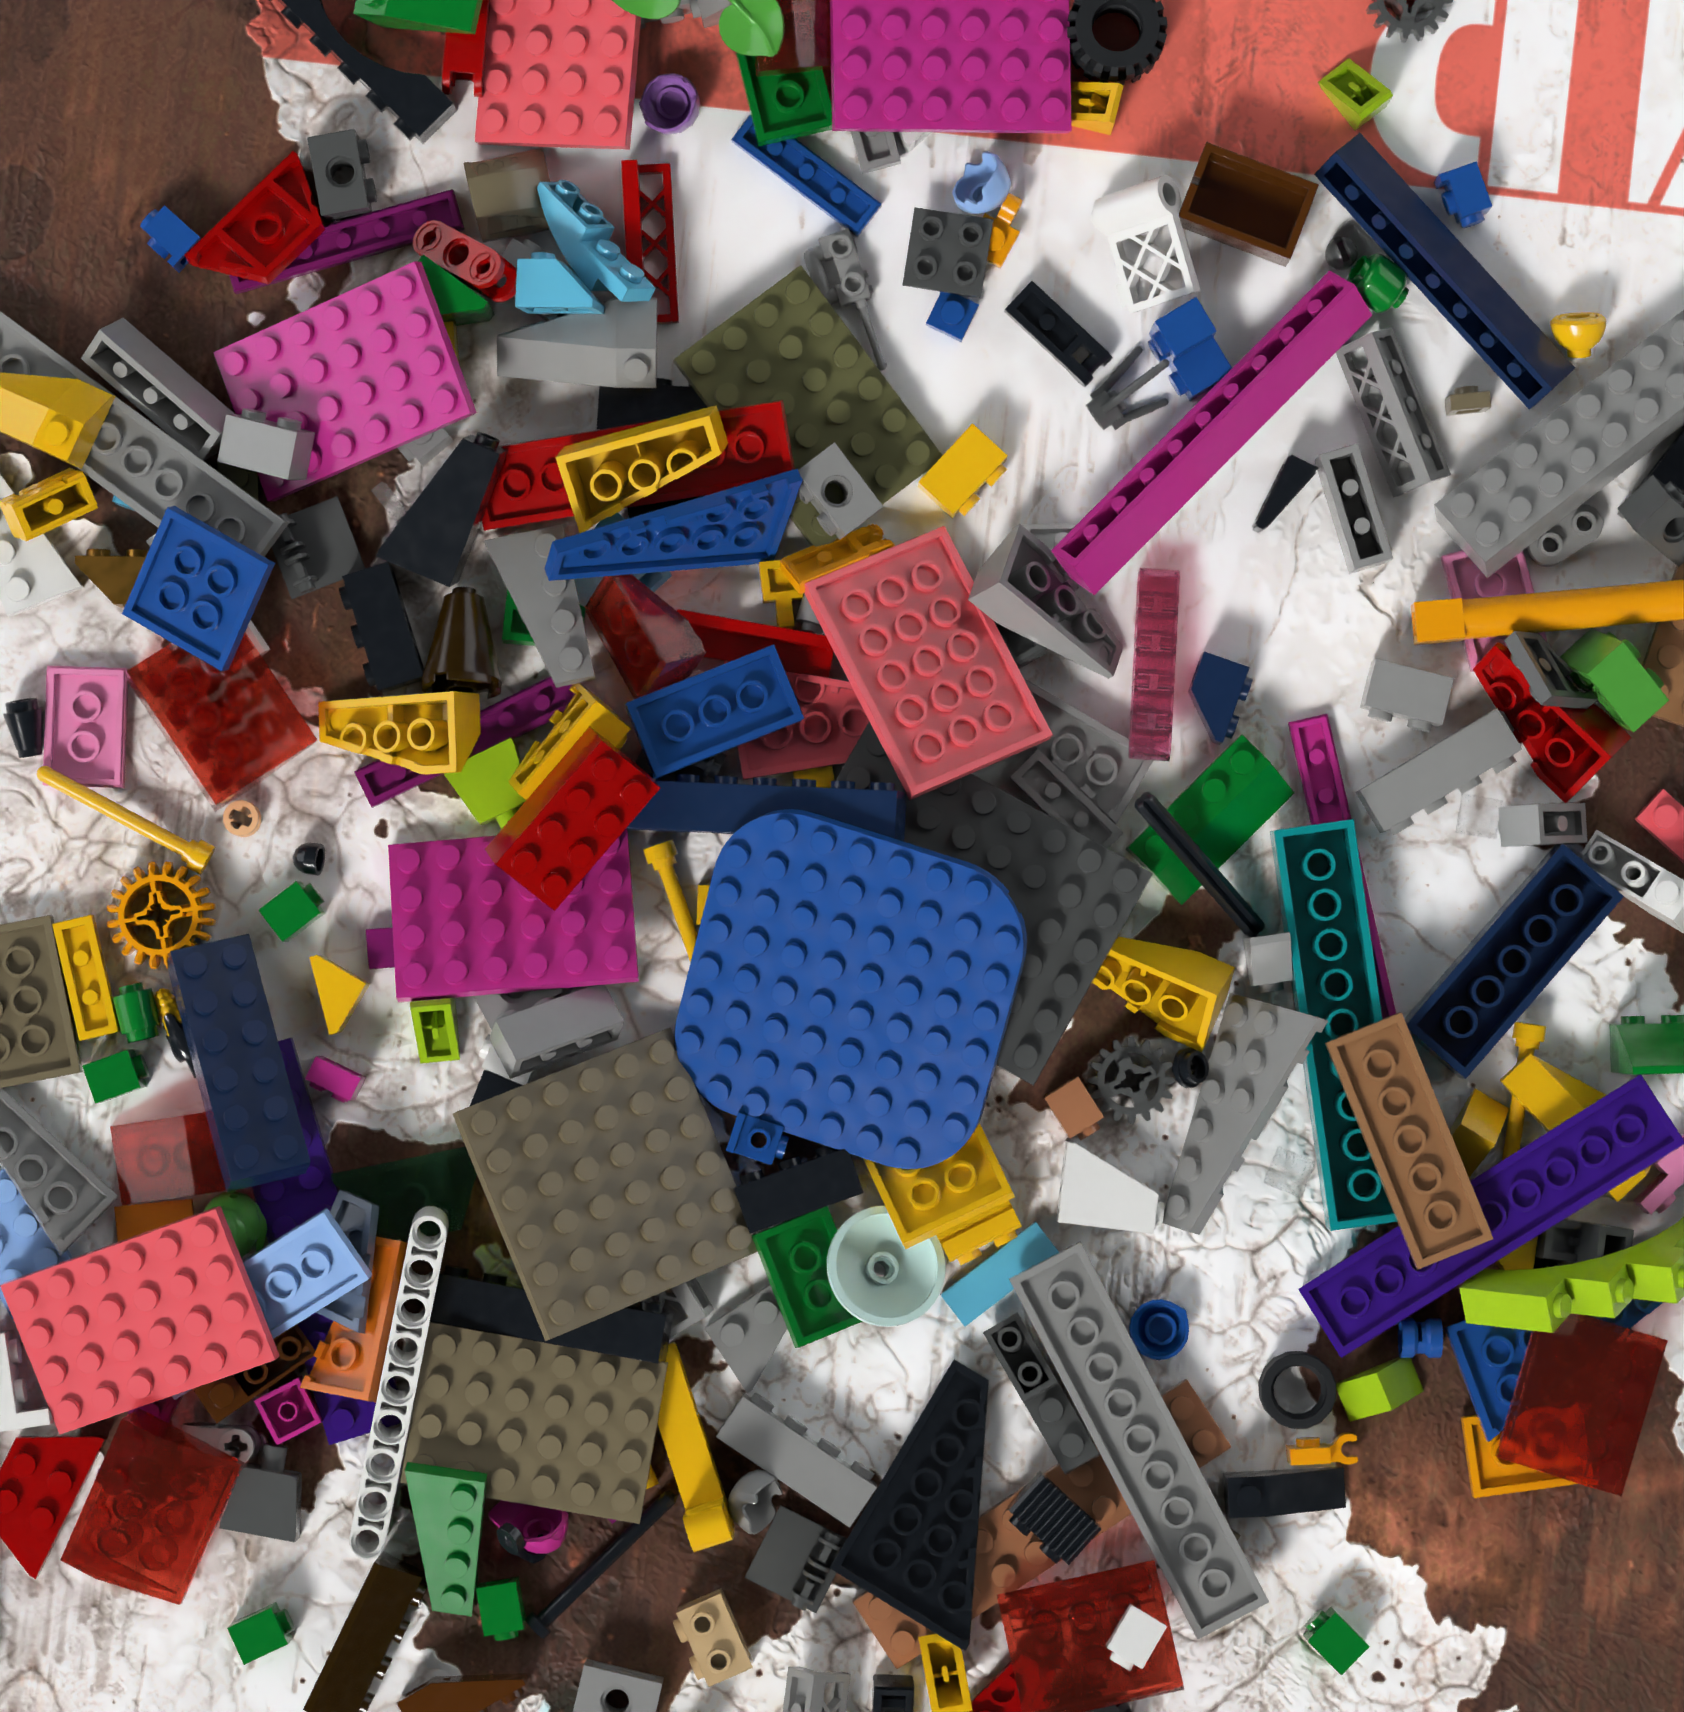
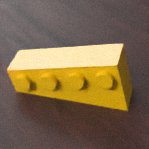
M717 405L564 446L555 458L579 533L588 530L603 519L613 516L643 497L645 498L674 479L684 476L721 455L728 445Z

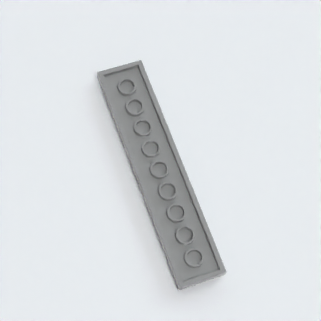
M0 311V372L79 379L112 394ZM115 397L82 469L78 468L158 528L167 507L176 506L264 557L289 524L118 397Z
M1081 1242L1009 1278L1196 1638L1200 1639L1269 1603Z

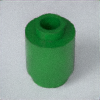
M142 982L118 988L120 996L113 997L121 1034H126L128 1044L159 1036L157 1026H160L161 1023L152 988L144 989Z

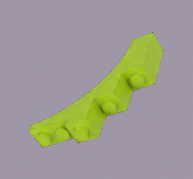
M1684 1217L1654 1237L1599 1258L1539 1269H1484L1466 1280L1459 1287L1466 1323L1553 1333L1570 1314L1616 1318L1632 1299L1678 1304L1684 1297Z

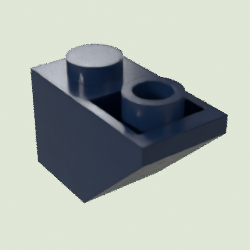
M1204 651L1200 655L1188 693L1212 743L1220 745L1224 742L1225 737L1232 739L1239 721V716L1233 714L1238 699L1246 700L1253 679L1246 677L1250 667Z

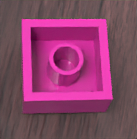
M321 1055L315 1057L305 1079L310 1081V1087L321 1092L329 1090L333 1092L331 1097L345 1103L348 1100H356L366 1077Z
M302 1375L254 1400L276 1445L323 1421L310 1391L300 1388L303 1381Z

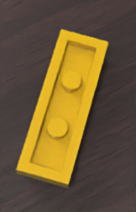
M94 915L52 924L79 1041L121 1032Z

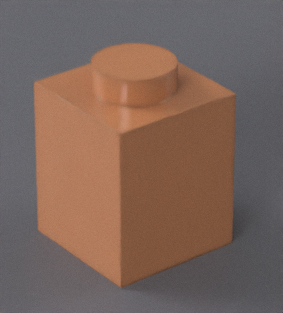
M1079 1076L1073 1077L1043 1096L1068 1138L1071 1139L1077 1135L1081 1141L1100 1129L1097 1122L1104 1118Z

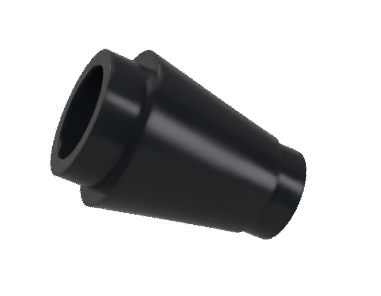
M37 698L6 702V713H3L15 748L18 750L19 758L43 754L41 747L43 707H38Z

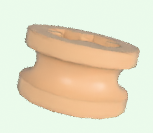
M237 800L225 808L223 823L230 833L240 837H249L260 828L262 823L261 813L254 804L244 800ZM248 808L251 811V814L248 815L252 819L249 826L241 825L239 829H236L233 823H236L237 820L232 819L234 812H244Z

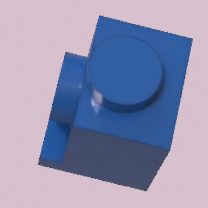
M1477 161L1441 173L1434 181L1436 189L1442 187L1445 189V192L1441 193V198L1448 216L1454 214L1456 223H1461L1462 228L1477 225L1485 220L1483 215L1489 212L1492 208V203Z
M165 205L160 211L157 209L152 210L140 224V227L151 237L147 244L164 260L170 254L172 257L167 262L180 273L188 264L185 254L201 238Z
M738 1112L726 1151L772 1165L774 1157L782 1160L789 1136L782 1134L783 1126ZM756 1132L763 1133L767 1138L765 1146L761 1148L755 1147L751 1142V1137Z

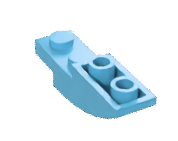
M570 181L540 182L537 191L551 233L566 261L589 290L611 291L621 302L650 301L656 288L644 277L642 269L631 264L620 253V248L615 243L609 241L615 227L603 216L602 210L590 204L580 194V189Z

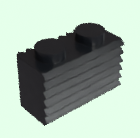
M1041 1471L1008 1505V1510L1013 1514L1009 1521L1025 1536H1028L1032 1531L1043 1542L1039 1546L1040 1550L1056 1564L1062 1559L1070 1565L1101 1530V1526Z

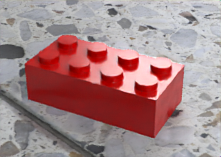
M589 727L489 843L485 851L495 865L555 911L659 791L660 787L646 771L593 728Z

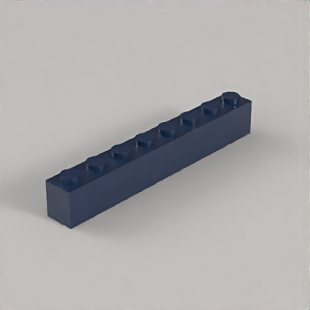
M1361 133L1337 150L1314 174L1393 262L1405 271L1407 277L1529 410L1575 369L1573 364Z
M648 773L660 789L626 828L628 830L734 834L743 825L765 813L795 809L822 815L904 842L907 794L895 791V783L871 782L870 790L855 789L856 782L831 781V788L816 787V780L792 779V786H777L776 778L753 777V785L738 784V777L714 776V783H699V775L676 774L674 782L661 781V777L654 779L653 774Z

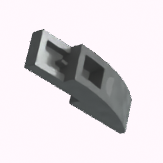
M1018 1312L984 1331L983 1334L1064 1474L1067 1475L1098 1457L1100 1453Z

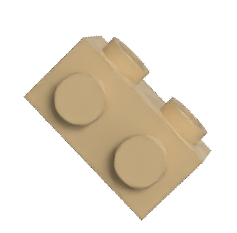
M722 1588L677 1608L676 1614L678 1618L673 1620V1624L682 1643L688 1641L692 1648L694 1656L689 1657V1661L698 1680L705 1678L708 1687H711L753 1668L754 1661Z

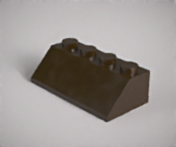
M384 1551L373 1563L303 1708L304 1711H368L375 1697L374 1694L368 1691L375 1677L383 1680L393 1659L386 1654L393 1641L398 1644L401 1643L410 1624L404 1617L410 1605L419 1606L427 1589V1585L422 1583L425 1576L423 1570Z

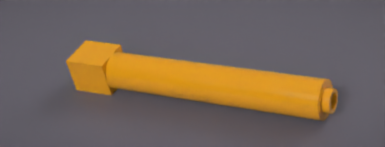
M1684 579L1473 599L1455 598L1414 602L1410 606L1414 645L1509 636L1514 631L1542 633L1684 620Z

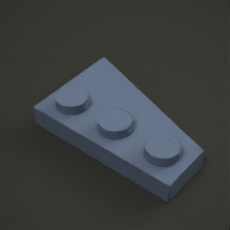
M339 1189L330 1213L372 1272L379 1206L348 1191ZM371 1277L316 1313L351 1330L365 1334Z

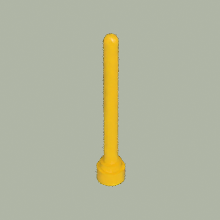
M42 766L37 770V778L40 781L181 855V860L187 863L186 867L201 875L215 851V846L202 839L199 842L193 839L188 842L48 766Z
M672 839L643 849L647 863H652L654 871L658 870L691 963L698 934L673 865L677 863L674 855H677L678 852Z
M1522 1022L1514 1023L1512 1038H1516L1515 1046L1519 1047L1516 1064L1527 1053L1534 1055L1535 1049L1539 1050L1540 1042L1545 1040L1546 1026ZM1513 1095L1511 1096L1502 1161L1519 1151L1526 1109Z

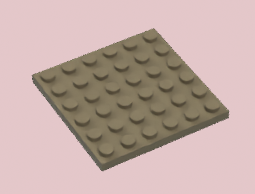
M671 1027L452 1114L545 1341L758 1252L752 1239V1235L756 1234V1232L749 1233L734 1191V1187H737L694 1082L678 1059L675 1036Z

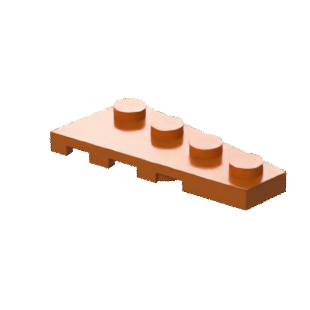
M376 1237L365 1334L358 1333L333 1321L325 1341L320 1340L314 1353V1357L317 1358L310 1375L304 1376L300 1388L376 1403L407 1242Z

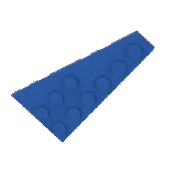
M794 469L552 542L544 570L548 580L555 581L753 565L763 561H773L803 480L798 469Z
M1632 1299L1616 1318L1570 1314L1553 1333L1468 1324L1466 1320L1444 1327L1486 1441H1491L1503 1429L1521 1417L1533 1405L1555 1390L1595 1358L1602 1350L1620 1338L1631 1327L1664 1302Z

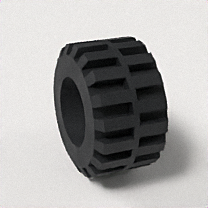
M1075 0L1067 20L1070 22V27H1067V37L1070 38V54L1073 57L1072 63L1076 69L1081 67L1084 70L1083 76L1089 80L1094 76L1100 79L1099 82L1108 83V81H1113L1122 85L1130 79L1132 83L1140 80L1144 72L1148 74L1153 69L1156 60L1158 61L1167 36V17H1163L1164 7L1161 1L1156 3L1155 0ZM1116 12L1124 14L1137 25L1139 39L1128 50H1108L1102 47L1093 35L1092 27L1095 20L1107 13Z

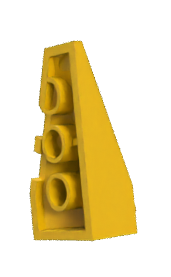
M0 372V432L82 469L116 396L79 379Z
M450 691L318 702L320 742L357 754H364L379 759L382 762L398 765L423 775L461 772L481 734L480 696L478 693Z
M1118 936L1092 983L1102 990L1111 989L1127 1001L1125 1004L1127 1009L1134 1014L1138 1010L1157 1023L1154 1029L1165 1037L1202 1052L1227 998L1235 967L1198 951Z
M1527 1053L1500 1079V1082L1547 1132L1606 1096V1094L1530 1053ZM1651 1166L1605 1195L1619 1202L1648 1174Z

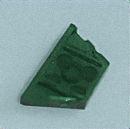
M466 1146L336 1172L330 1174L333 1183L341 1190L348 1191L379 1206L376 1237L407 1241L415 1214L426 1206H435L446 1213L449 1220L448 1232L463 1229L477 1173ZM424 1221L419 1225L420 1231L426 1236L436 1235L441 1231L440 1227L433 1221Z

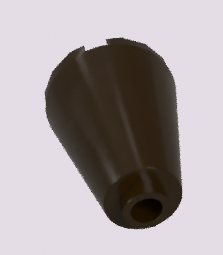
M456 587L452 589V593L444 596L421 680L424 693L429 688L432 689V693L450 691L467 693L488 692L487 699L501 694L502 681L485 600L483 596L476 594V589Z

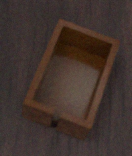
M1206 142L1180 208L1179 218L1183 229L1286 267L1294 252L1319 184Z

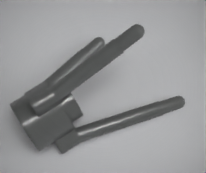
M1137 346L1103 385L1090 394L1092 400L1086 404V407L1103 430L1112 426L1116 431L1125 423L1168 405V399L1163 398L1122 415V412L1127 409L1123 400L1169 366L1167 359L1152 367L1118 394L1114 389L1107 393L1142 353V347Z

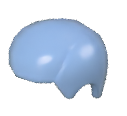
M985 151L982 153L983 161L981 163L965 164L964 176L956 182L952 191L955 203L962 211L970 214H984L998 208L1006 200L1011 181L1007 168L997 154Z

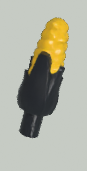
M161 988L156 991L154 999L156 1007L159 1009L161 1022L164 1024L163 1028L167 1034L165 1037L170 1044L174 1057L180 1063L186 1061L195 1079L196 1074L175 996L171 994L169 989Z

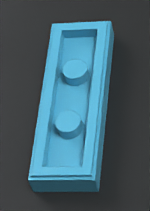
M1036 1221L1020 1232L1017 1238L1007 1242L940 1294L964 1327L1014 1290L1009 1278L1059 1253Z

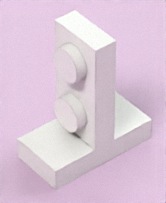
M13 1330L0 1332V1432L54 1423L48 1406L24 1409L23 1403L28 1401V1390L25 1379H19L17 1363L22 1362V1348L20 1340L18 1338L14 1339Z

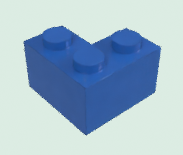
M1197 297L1156 320L1149 332L1151 340L1148 341L1152 353L1159 362L1164 359L1169 361V368L1172 374L1168 375V378L1179 396L1186 394L1189 401L1212 389L1232 369L1214 339L1217 330Z

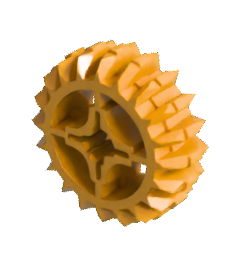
M167 861L163 865L162 873L159 872L156 862H149L148 876H146L141 867H135L133 874L137 881L134 883L130 878L123 876L120 881L127 888V891L124 893L113 889L111 892L114 898L121 900L120 905L107 906L108 912L118 913V920L107 922L108 928L120 927L122 931L112 937L113 942L128 941L121 951L124 956H128L135 950H138L134 961L138 965H142L149 955L151 969H158L161 957H163L164 964L168 969L170 951L199 945L195 942L197 938L210 941L212 936L207 932L201 931L203 925L215 926L216 924L215 919L204 918V911L216 909L215 903L207 902L202 904L201 901L202 898L207 897L211 893L210 889L207 887L201 888L198 891L194 889L200 883L201 877L194 875L188 881H185L188 868L181 866L176 874L173 875V863ZM162 882H169L179 887L188 897L190 904L173 905L167 897V892L163 891ZM150 885L151 892L148 893L149 903L143 911L131 915L134 900L143 889ZM158 905H161V908L165 910L180 911L178 914L170 915V919H164L167 922L164 926H162L161 921L143 920L144 917L153 916L154 911L159 912L156 909ZM192 916L189 931L180 942L173 945L172 938H174L176 923L183 918ZM139 925L150 926L155 932L156 939L160 941L161 949L145 944L136 935L133 927Z

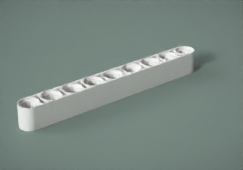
M426 1206L420 1209L415 1214L410 1229L349 1537V1547L352 1553L363 1560H371L378 1557L383 1552L388 1535L449 1228V1220L446 1213L435 1206ZM424 1221H433L440 1227L441 1231L435 1236H426L420 1231L419 1225ZM417 1260H425L431 1264L433 1270L429 1274L420 1275L413 1271L411 1264ZM409 1299H418L424 1304L425 1309L420 1313H410L405 1309L403 1303ZM408 1337L416 1342L417 1348L411 1352H404L397 1347L396 1341L400 1338ZM394 1376H401L409 1382L410 1386L404 1390H396L390 1386L388 1380ZM386 1415H394L401 1420L402 1424L395 1429H390L382 1424L381 1418ZM379 1453H386L393 1458L394 1463L388 1467H382L374 1461L373 1457ZM370 1492H380L387 1501L380 1505H374L367 1500L366 1495ZM363 1530H371L378 1535L379 1539L375 1542L367 1543L358 1534Z

